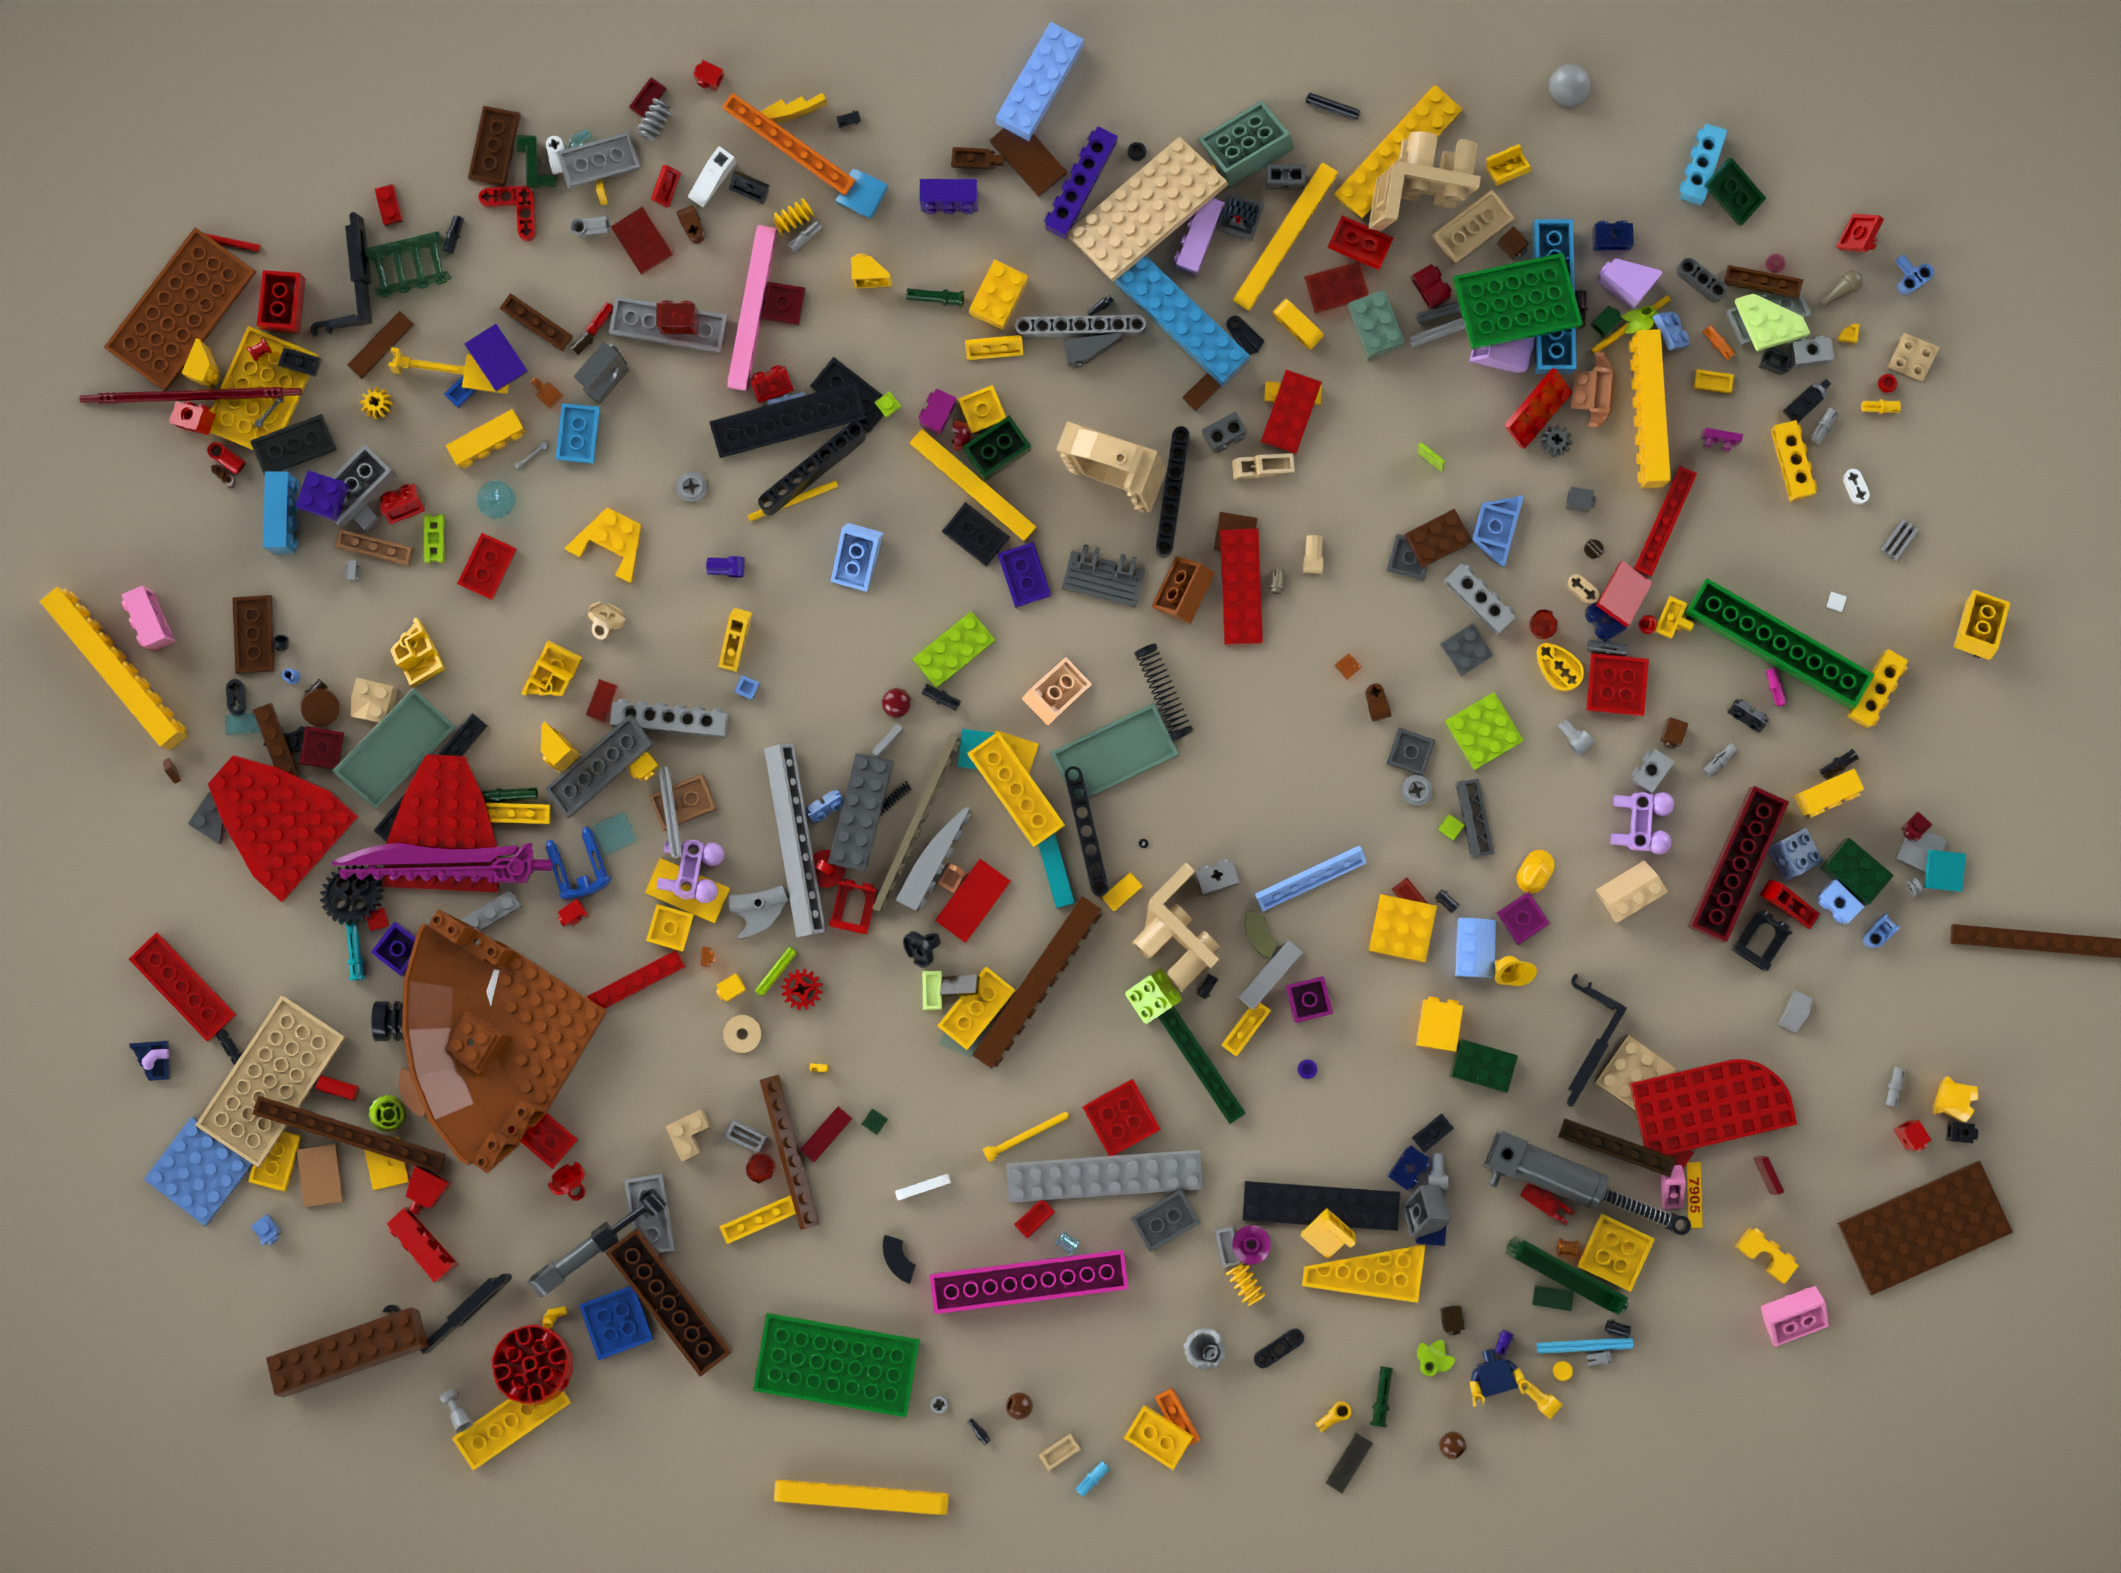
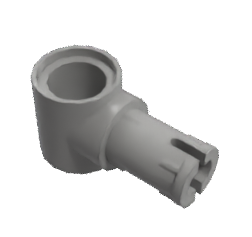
M1567 719L1558 725V728L1569 738L1570 747L1580 756L1595 743L1594 739L1586 731L1583 730L1581 732L1577 730Z
M1434 1153L1432 1154V1171L1427 1175V1185L1441 1186L1442 1192H1447L1448 1175H1445L1444 1154Z

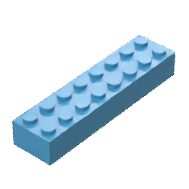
M1573 219L1535 220L1532 224L1533 259L1563 253L1575 294ZM1576 328L1534 338L1535 374H1548L1552 368L1558 370L1560 374H1573L1575 372Z
M1146 255L1115 281V284L1222 387L1249 362L1250 355Z

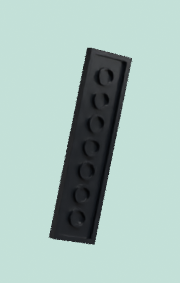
M854 381L711 420L709 423L719 457L723 458L866 419V414L857 383Z
M1245 1181L1242 1220L1309 1225L1327 1208L1349 1228L1398 1231L1400 1192Z

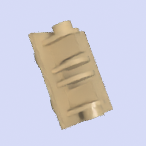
M1904 333L1898 340V346L1887 368L1923 382L1940 347Z

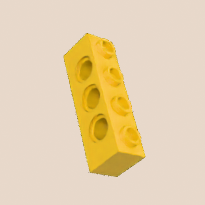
M1797 420L1774 425L1770 430L1790 502L1812 497L1816 494L1817 483L1815 479H1812V465L1810 461H1807V446L1801 439V426L1797 424ZM1786 439H1792L1794 446L1787 445ZM1791 457H1797L1799 465L1793 464ZM1796 475H1801L1804 478V483H1799L1796 480Z
M1889 649L1883 651L1872 671L1875 674L1858 705L1850 710L1847 718L1865 728H1869L1872 725L1875 726L1880 718L1878 715L1880 710H1884L1889 702L1887 698L1890 692L1893 693L1899 684L1897 683L1899 676L1902 677L1908 668L1906 666L1908 660ZM1885 669L1891 670V678L1886 677ZM1876 685L1882 687V694H1878L1875 691ZM1867 701L1873 704V711H1869L1866 708Z

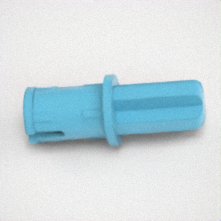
M1101 1460L1076 1487L1077 1492L1081 1496H1085L1095 1484H1099L1098 1481L1110 1468Z

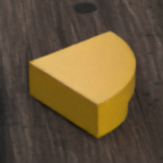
M603 180L596 181V191L600 205H607L608 200Z
M1852 324L1843 329L1837 341L1856 344L1858 342L1860 324Z
M810 1063L809 1070L827 1072L829 1071V1065Z

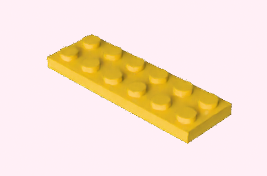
M999 731L967 753L1033 848L1065 826Z
M564 1391L557 1398L542 1405H526L507 1399L474 1422L470 1428L455 1435L452 1440L474 1471L572 1402Z

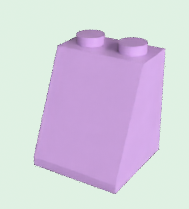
M1615 258L1612 263L1608 261L1598 274L1600 276L1598 283L1631 310H1634L1663 272Z
M1535 337L1472 350L1469 362L1515 373L1525 372L1530 366V356L1535 345Z

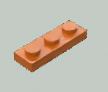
M1173 1387L1156 1395L1154 1398L1165 1418L1194 1436L1189 1446L1200 1441L1201 1438Z

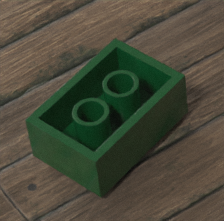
M1010 415L962 447L964 454L984 482L1031 451V445Z
M1850 838L1844 839L1820 867L1831 879H1837L1863 906L1870 905L1894 876Z
M1459 1039L1449 1077L1508 1093L1518 1055Z

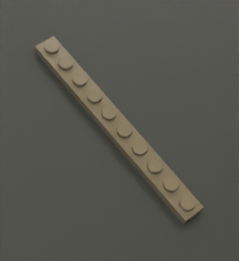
M951 733L873 905L872 909L881 912L882 909L885 910L889 903V899H887L889 892L893 893L895 890L897 874H902L905 867L903 861L905 857L909 858L913 850L911 843L913 839L917 840L921 829H919L921 821H926L929 814L926 810L929 804L933 805L937 796L934 792L937 786L941 787L944 781L943 772L945 769L948 770L950 768L952 752L956 753L959 748L960 742L957 735Z

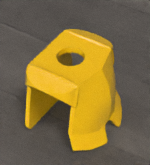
M1949 1076L1944 1077L1940 1082L1932 1106L1933 1114L1945 1113L1960 1122H1967L1974 1113V1109L1970 1107L1971 1101L1978 1100L1979 1098L1978 1087L1958 1084Z

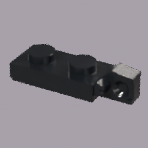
M1825 379L1819 386L1816 383L1809 386L1783 413L1791 421L1797 420L1798 424L1825 399L1824 397L1827 394L1824 391L1831 383Z

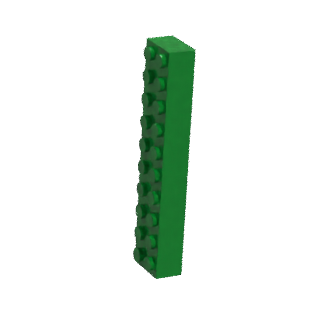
M1708 578L1702 581L1684 612L1691 619L1849 710L1856 708L1875 675Z

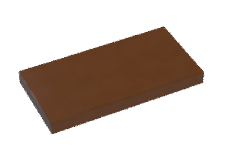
M483 106L468 174L469 180L506 187L521 117L520 112Z
M1003 128L990 139V143L1001 155H1004V159L1038 197L1067 174L1063 166L1034 134L1027 141Z
M272 596L232 597L235 673L275 671Z

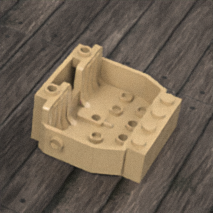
M1067 421L1056 451L1069 469V472L1075 475L1082 473L1104 484L1125 490L1127 497L1132 499L1134 510L1145 513V511L1151 512L1167 471L1158 451Z

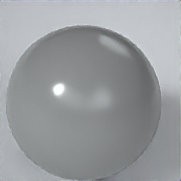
M1574 64L1559 67L1553 72L1549 80L1548 89L1550 96L1557 104L1563 107L1580 105L1587 99L1591 90V80L1588 73L1582 67Z

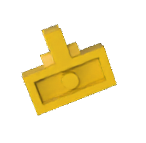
M1669 596L1654 632L1672 639L1675 630L1681 631L1682 628L1691 632L1695 623L1687 620V615L1683 614L1688 603Z

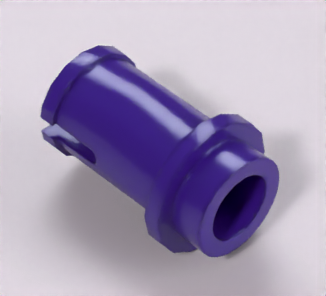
M1502 1330V1333L1499 1332L1500 1337L1494 1352L1505 1356L1511 1340H1514L1512 1338L1514 1334Z

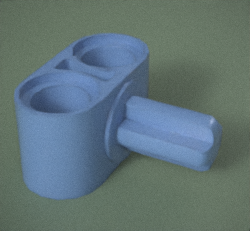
M1901 255L1895 260L1905 274L1897 286L1898 291L1902 295L1912 294L1934 276V268L1930 264L1925 263L1914 268L1905 255ZM1920 271H1925L1927 278L1922 277ZM1905 281L1910 282L1912 288H1907L1905 286Z

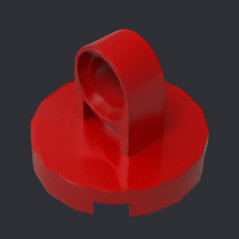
M821 850L813 855L817 883L822 888L838 885V882L843 880L846 873V868L828 864L831 850Z
M574 1162L573 1166L566 1164L551 1176L553 1180L551 1183L548 1182V1187L555 1195L567 1194L570 1199L579 1201L585 1195V1188L581 1184L585 1171L581 1164ZM580 1187V1192L577 1195H571L573 1189Z

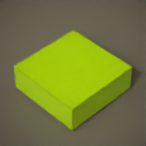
M1448 814L1437 830L1454 841L1465 825Z

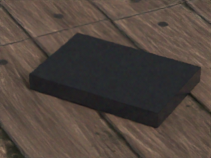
M966 502L942 530L943 534L986 567L1010 539L1009 535Z

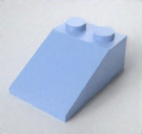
M846 523L841 530L831 582L867 592L879 555L883 532Z

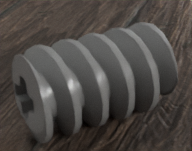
M653 99L654 105H650V111L645 113L647 118H642L641 122L643 125L639 124L637 127L639 131L635 132L646 140L657 142L654 135H661L657 129H664L665 127L661 122L668 123L665 115L672 116V114L668 111L671 108L658 99Z

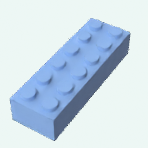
M1050 22L998 112L996 125L1029 141L1083 49L1084 39Z

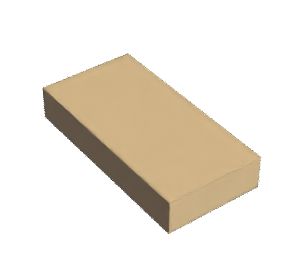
M1070 1432L1039 1453L1038 1456L1047 1470L1050 1471L1079 1452L1081 1448Z

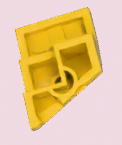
M418 618L413 620L414 624L407 633L404 632L401 635L400 640L390 650L396 665L404 671L412 688L417 687L445 670L433 642Z
M548 640L521 694L563 696L583 657Z

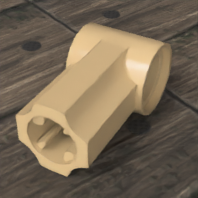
M1306 536L1303 573L1322 574L1323 536Z

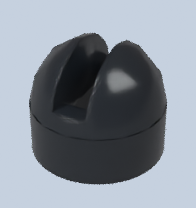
M276 635L273 638V646L277 651H284L288 648L289 638L287 636Z

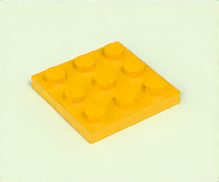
M1380 894L1368 951L1426 962L1437 906Z
M1601 1213L1577 1267L1631 1292L1655 1239Z

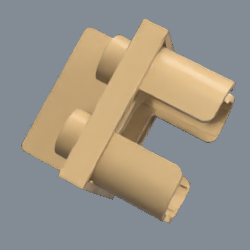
M1428 132L1410 133L1408 141L1402 140L1399 158L1376 180L1369 229L1382 231L1395 222L1398 218L1401 199L1417 201L1420 199V194L1434 196V204L1442 207H1456L1457 201H1465L1466 197L1479 189L1481 176L1474 175L1478 143L1460 139L1456 144L1455 152H1442L1439 168H1434L1437 135Z
M1187 862L1150 899L1147 907L1145 929L1132 942L1136 949L1147 959H1151L1172 937L1187 950L1167 972L1170 982L1181 992L1204 969L1208 971L1219 960L1214 953L1220 948V945L1205 931L1196 937L1186 927L1192 918L1178 904L1175 903L1169 910L1164 906L1194 875L1195 870Z

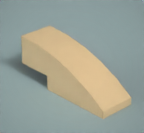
M1293 453L1241 457L1232 461L1234 480L1295 472Z

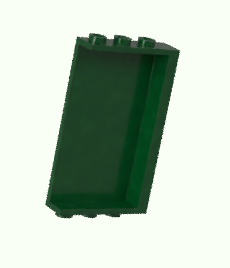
M1514 1236L1509 1241L1505 1254L1610 1312L1620 1315L1621 1312L1624 1313L1629 1305L1627 1302L1628 1297L1523 1239Z

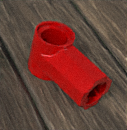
M213 442L207 448V453L212 459L235 475L240 473L246 464L244 460L219 442ZM221 447V454L214 456V450Z

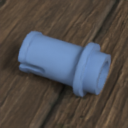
M288 668L286 669L287 671L283 670L282 678L287 683L293 685L300 680L298 671Z

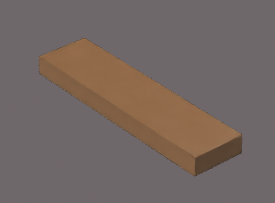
M339 529L334 546L339 549L409 566L414 550L410 546L344 529Z

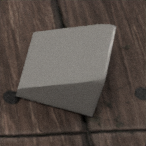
M366 505L353 519L368 532L380 518Z

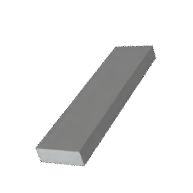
M1288 940L1238 998L1254 1010L1303 952Z

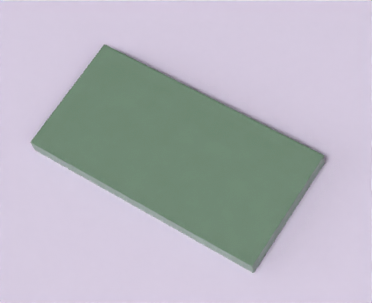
M413 687L332 771L376 810L422 763L425 755L430 754L456 726Z
M1154 703L1050 752L1065 784L1064 773L1069 767L1076 766L1081 770L1088 798L1179 755ZM1072 769L1068 772L1070 780L1078 779L1079 774L1076 770ZM1075 788L1072 795L1075 799H1081L1083 791Z

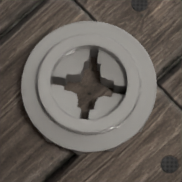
M687 472L677 481V493L687 502H696L702 499L706 493L707 483L699 473ZM690 480L694 485L698 486L694 488L693 495L690 489H684L690 486Z
M1421 775L1410 776L1401 787L1402 796L1407 803L1413 806L1423 805L1432 795L1431 783ZM1414 783L1417 786V788L1424 787V789H1422V791L1419 792V798L1415 793L1409 794V792H1411V790L1414 789Z

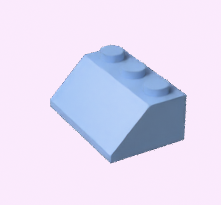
M1479 918L1457 919L1455 977L1494 978L1496 920Z

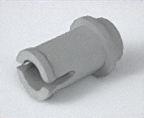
M1603 1350L1601 1353L1586 1355L1587 1360L1595 1359V1361L1588 1362V1367L1602 1364L1607 1366L1608 1363H1612L1610 1351Z

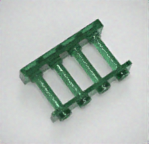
M439 231L365 249L367 258L370 261L373 260L376 265L380 287L374 288L377 296L386 298L392 296V293H407L413 288L424 289L429 287V284L447 283V280L451 279L449 272H443L438 246L443 244V238ZM426 247L431 251L436 273L428 276L424 275L419 253L422 248ZM410 252L412 253L417 278L406 281L401 255L402 253ZM388 256L394 259L399 281L390 285L387 283L382 261L384 257Z

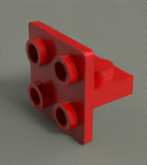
M415 483L405 484L398 490L387 491L380 496L382 515L385 514L389 525L425 511Z

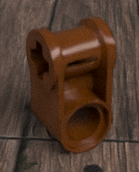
M690 205L676 211L689 240L696 244L701 243L705 238V232L695 206Z
M1377 683L1368 686L1365 696L1372 721L1391 717V710L1383 687ZM1373 688L1379 690L1376 698L1370 694Z

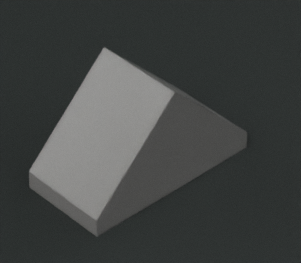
M1794 990L1778 1025L1793 1033H1797L1809 1016L1812 998Z

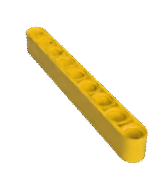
M1323 162L1321 163L1235 295L1233 302L1250 311L1336 179L1338 171Z
M776 1480L774 1501L936 1515H947L949 1494L940 1492L792 1480Z

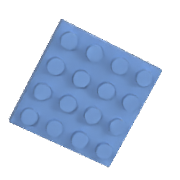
M191 1117L144 1180L201 1224L207 1226L253 1164L195 1126L198 1120Z

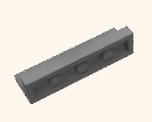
M1479 778L1456 782L1470 857L1475 858L1494 854ZM1475 784L1476 793L1473 797L1468 795L1466 785ZM1472 802L1480 806L1477 816L1472 814L1470 806ZM1476 820L1484 825L1481 835L1475 831L1474 823ZM1480 839L1487 843L1489 851L1480 852L1478 845Z

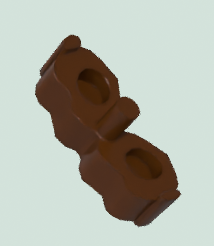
M211 465V471L218 479H222V482L228 488L235 487L233 476L225 475V470L222 466Z

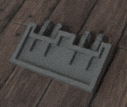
M1084 544L1080 562L1078 561L1079 553L1071 551L1062 589L1136 607L1145 569L1137 568L1136 575H1133L1137 557L1131 559L1129 573L1122 571L1126 559L1125 554H1121L1117 571H1114L1116 562L1100 558L1099 566H1096L1100 551L1098 547L1094 549L1092 563L1085 562L1089 545Z

